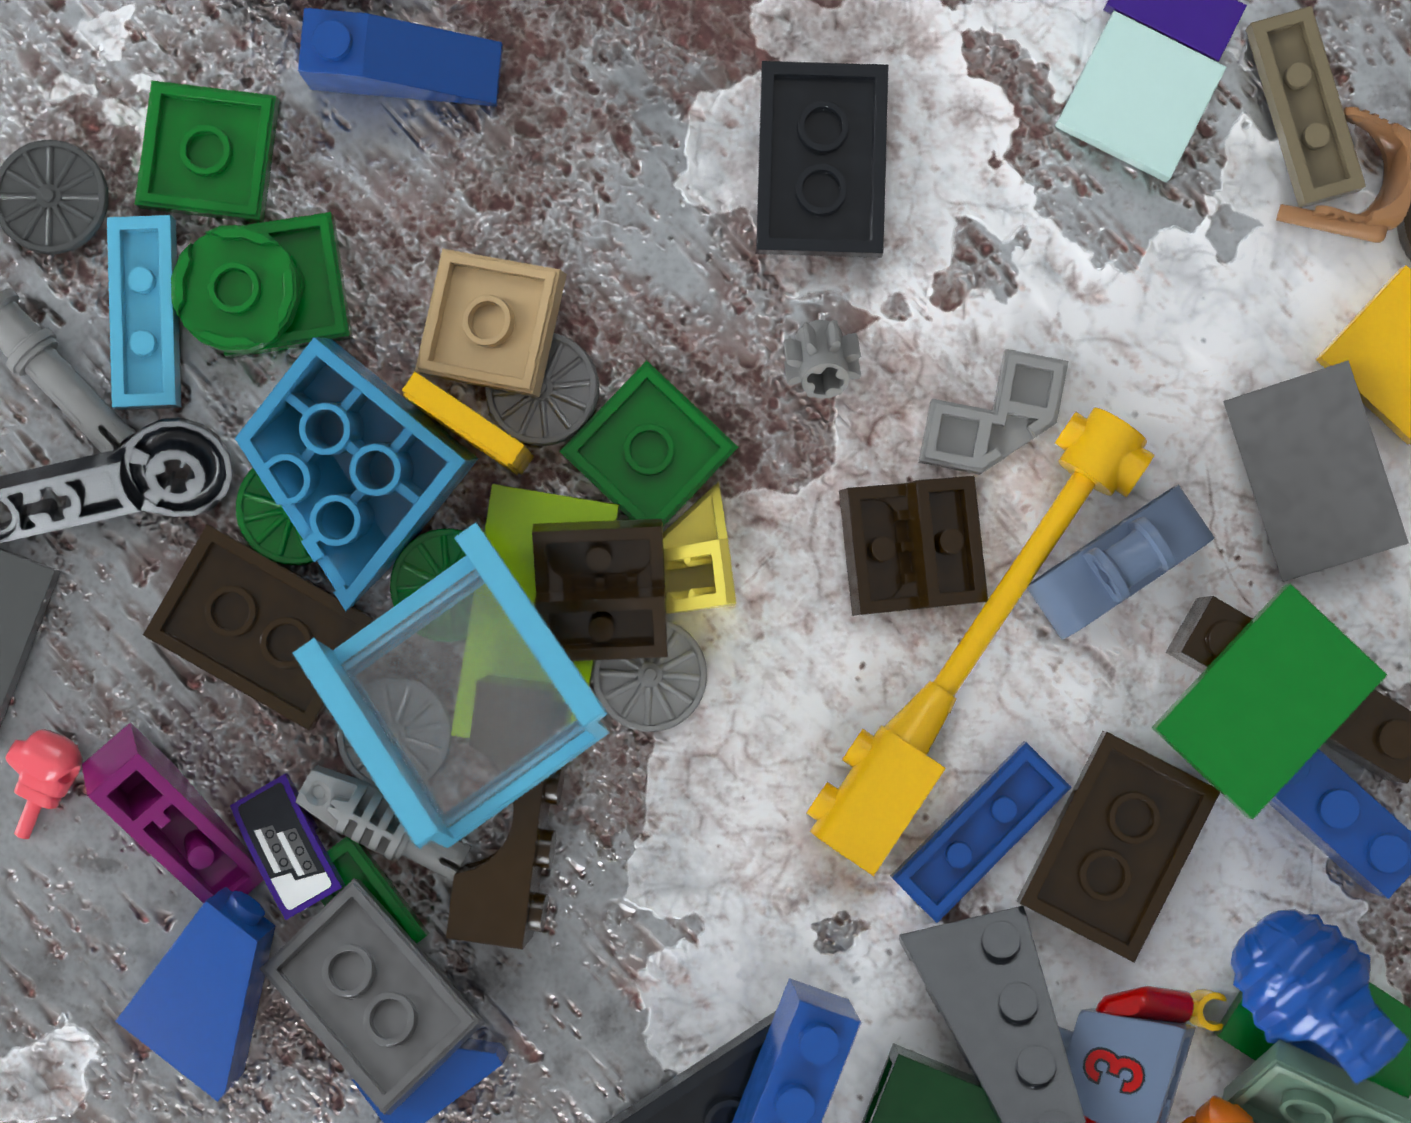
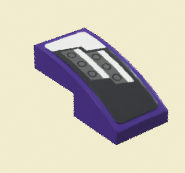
M288 773L230 805L246 845L285 920L346 886L315 832L318 826L312 815L296 803L299 793Z

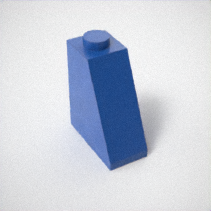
M226 886L204 902L115 1021L217 1102L237 1083L245 1071L265 978L260 968L269 959L276 927L264 917L265 911L254 898L241 891L232 892Z

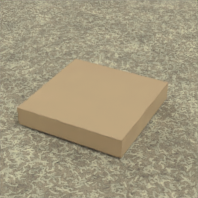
M442 248L415 372L425 376L540 397L567 274L560 269Z

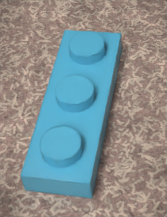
M171 215L107 217L112 407L117 410L181 408L179 317L171 300V276L177 263L176 219Z

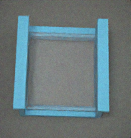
M474 523L454 537L466 556L340 646L332 650L313 638L293 652L296 660L418 848H422L430 841L446 848L451 847L610 733L600 721L608 713L477 523Z

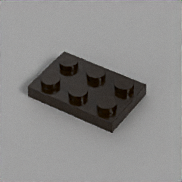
M206 524L143 636L307 730H313L326 705L296 660L293 652L313 638L334 650L376 619L354 606L349 611H345L335 595L281 564L263 556L253 548L218 528Z
M1102 731L1016 901L1135 963L1220 792L1214 786L1107 731Z

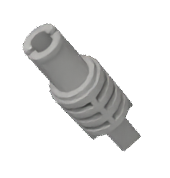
M316 765L311 770L296 799L297 804L337 833L351 838V840L366 846L374 852L380 853L391 861L393 858L399 861L403 855L447 878V881L453 883L454 874L461 868L472 847L467 843L463 844L459 841L449 848L430 841L422 848L416 847L380 789L371 786L363 780L320 765Z

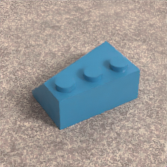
M313 337L235 437L236 442L276 504L282 506L302 537L301 543L314 562H318L336 590L333 593L345 611H349L395 563L403 549L418 536L479 459L334 340Z

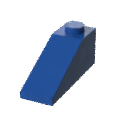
M304 8L298 72L310 90L497 107L503 44L495 40L369 13Z

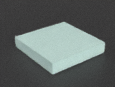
M1113 11L1054 127L1167 183L1173 175L1226 66Z

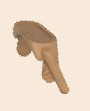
M1345 107L1343 111L1346 121L1365 130L1375 140L1382 154L1384 177L1377 197L1367 209L1358 214L1325 205H1317L1315 210L1280 204L1276 221L1380 243L1385 239L1387 231L1396 228L1403 221L1411 204V130L1398 123L1389 124V120L1385 118L1380 119L1376 113L1369 114L1370 111L1368 110L1360 111L1357 107Z

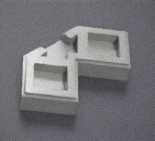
M1006 349L1003 352L993 410L932 399L929 405L919 463L982 474L1055 425L1058 419L1069 361Z

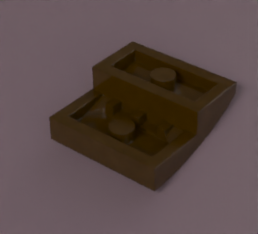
M975 476L915 480L901 484L853 487L839 490L852 616L988 601Z
M662 519L533 524L532 541L536 583L535 608L571 661L668 657Z

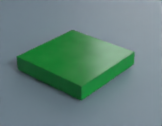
M151 80L134 204L140 209L252 223L264 222L280 100L275 95Z
M331 212L246 225L268 233L290 254L300 275L301 302L292 325L276 342L255 352H224V355L228 358L304 347L310 343L313 337L332 339L335 342L353 339L334 215Z
M646 360L560 450V453L613 504H619V509L630 520L662 519L664 528L738 450V446Z

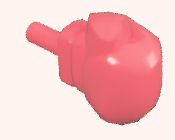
M46 729L36 731L25 741L15 740L5 757L7 763L19 774L14 793L27 800L14 832L17 837L22 839L30 838L42 807L55 809L59 806L62 797L66 796L77 778L83 763V758L77 744L66 736Z

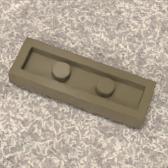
M1312 6L1250 23L1245 31L1298 207L1304 208L1364 189L1366 184Z

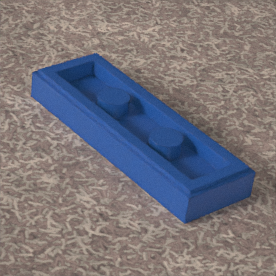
M1023 741L890 877L938 923L1072 787L1027 742Z

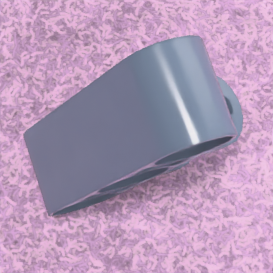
M1178 484L1040 575L1029 584L1027 589L1061 640L1086 627L1187 559L1215 537Z

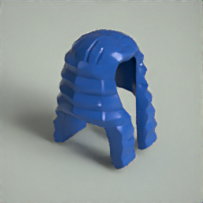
M1296 909L1275 911L1259 920L1255 927L1247 930L1238 940L1231 957V966L1235 973L1233 985L1243 992L1242 1006L1253 1014L1254 1024L1264 1031L1266 1042L1275 1044L1277 1041L1282 1040L1345 1069L1353 1082L1357 1084L1373 1076L1390 1062L1409 1040L1371 997L1369 990L1370 955L1361 952L1356 941L1344 937L1338 926L1324 924L1319 914L1306 915Z

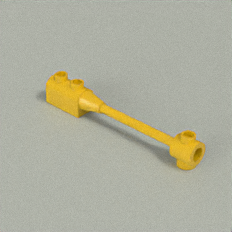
M1097 407L1092 409L1087 418L1078 412L1074 413L1055 442L1056 445L1065 450L1058 462L1066 471L1072 474L935 680L933 682L929 681L885 726L880 725L874 735L865 729L861 730L842 759L852 769L840 787L836 788L827 781L806 814L817 820L810 832L872 876L875 875L946 769L927 756L948 714L953 709L956 701L955 694L1093 489L1108 496H1112L1117 491L1124 497H1127L1155 456L1144 448L1147 444L1146 438L1117 416Z

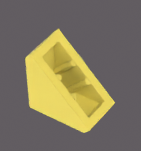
M718 481L663 532L667 614L736 605L728 536Z

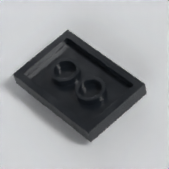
M762 61L756 254L882 258L884 251L889 65Z

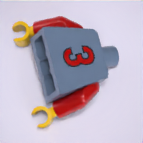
M1142 986L1105 995L1098 1003L1096 1009H1082L1078 1015L1074 1031L1059 1027L1086 1123H1167L1196 1027L1184 1023L1190 1021L1193 1025L1207 1030H1221L1224 1024L1205 1020L1203 1009L1205 1004L1211 999L1227 1001L1226 997L1221 993L1207 989H1197L1189 993L1183 990Z

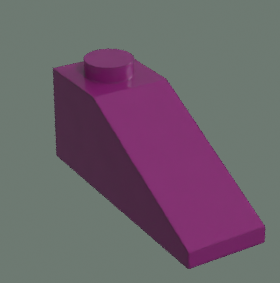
M131 722L81 764L87 796L202 903L225 886L232 892L241 891L248 894L264 881L250 851L174 763Z

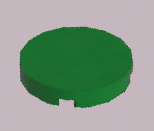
M246 225L218 226L205 232L207 235L198 238L194 244L190 243L179 255L171 276L172 304L184 327L204 345L226 353L255 352L276 342L292 325L301 302L300 275L290 254L268 233Z

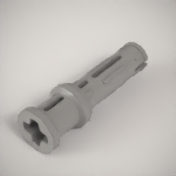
M12 288L0 291V350L8 358L6 366L13 374L18 373L20 376L28 374L101 453L120 448L106 430L119 444L126 443L137 434L133 428L130 429L56 350L58 346L56 335L50 328L41 329L18 305L19 295Z

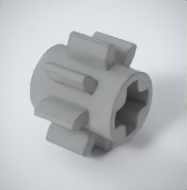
M836 320L806 322L798 330L796 339H785L783 342L788 385H795L801 382L807 397L831 398L840 395L847 388L850 379H860L861 377L859 365L861 352L858 335L851 333L843 336Z

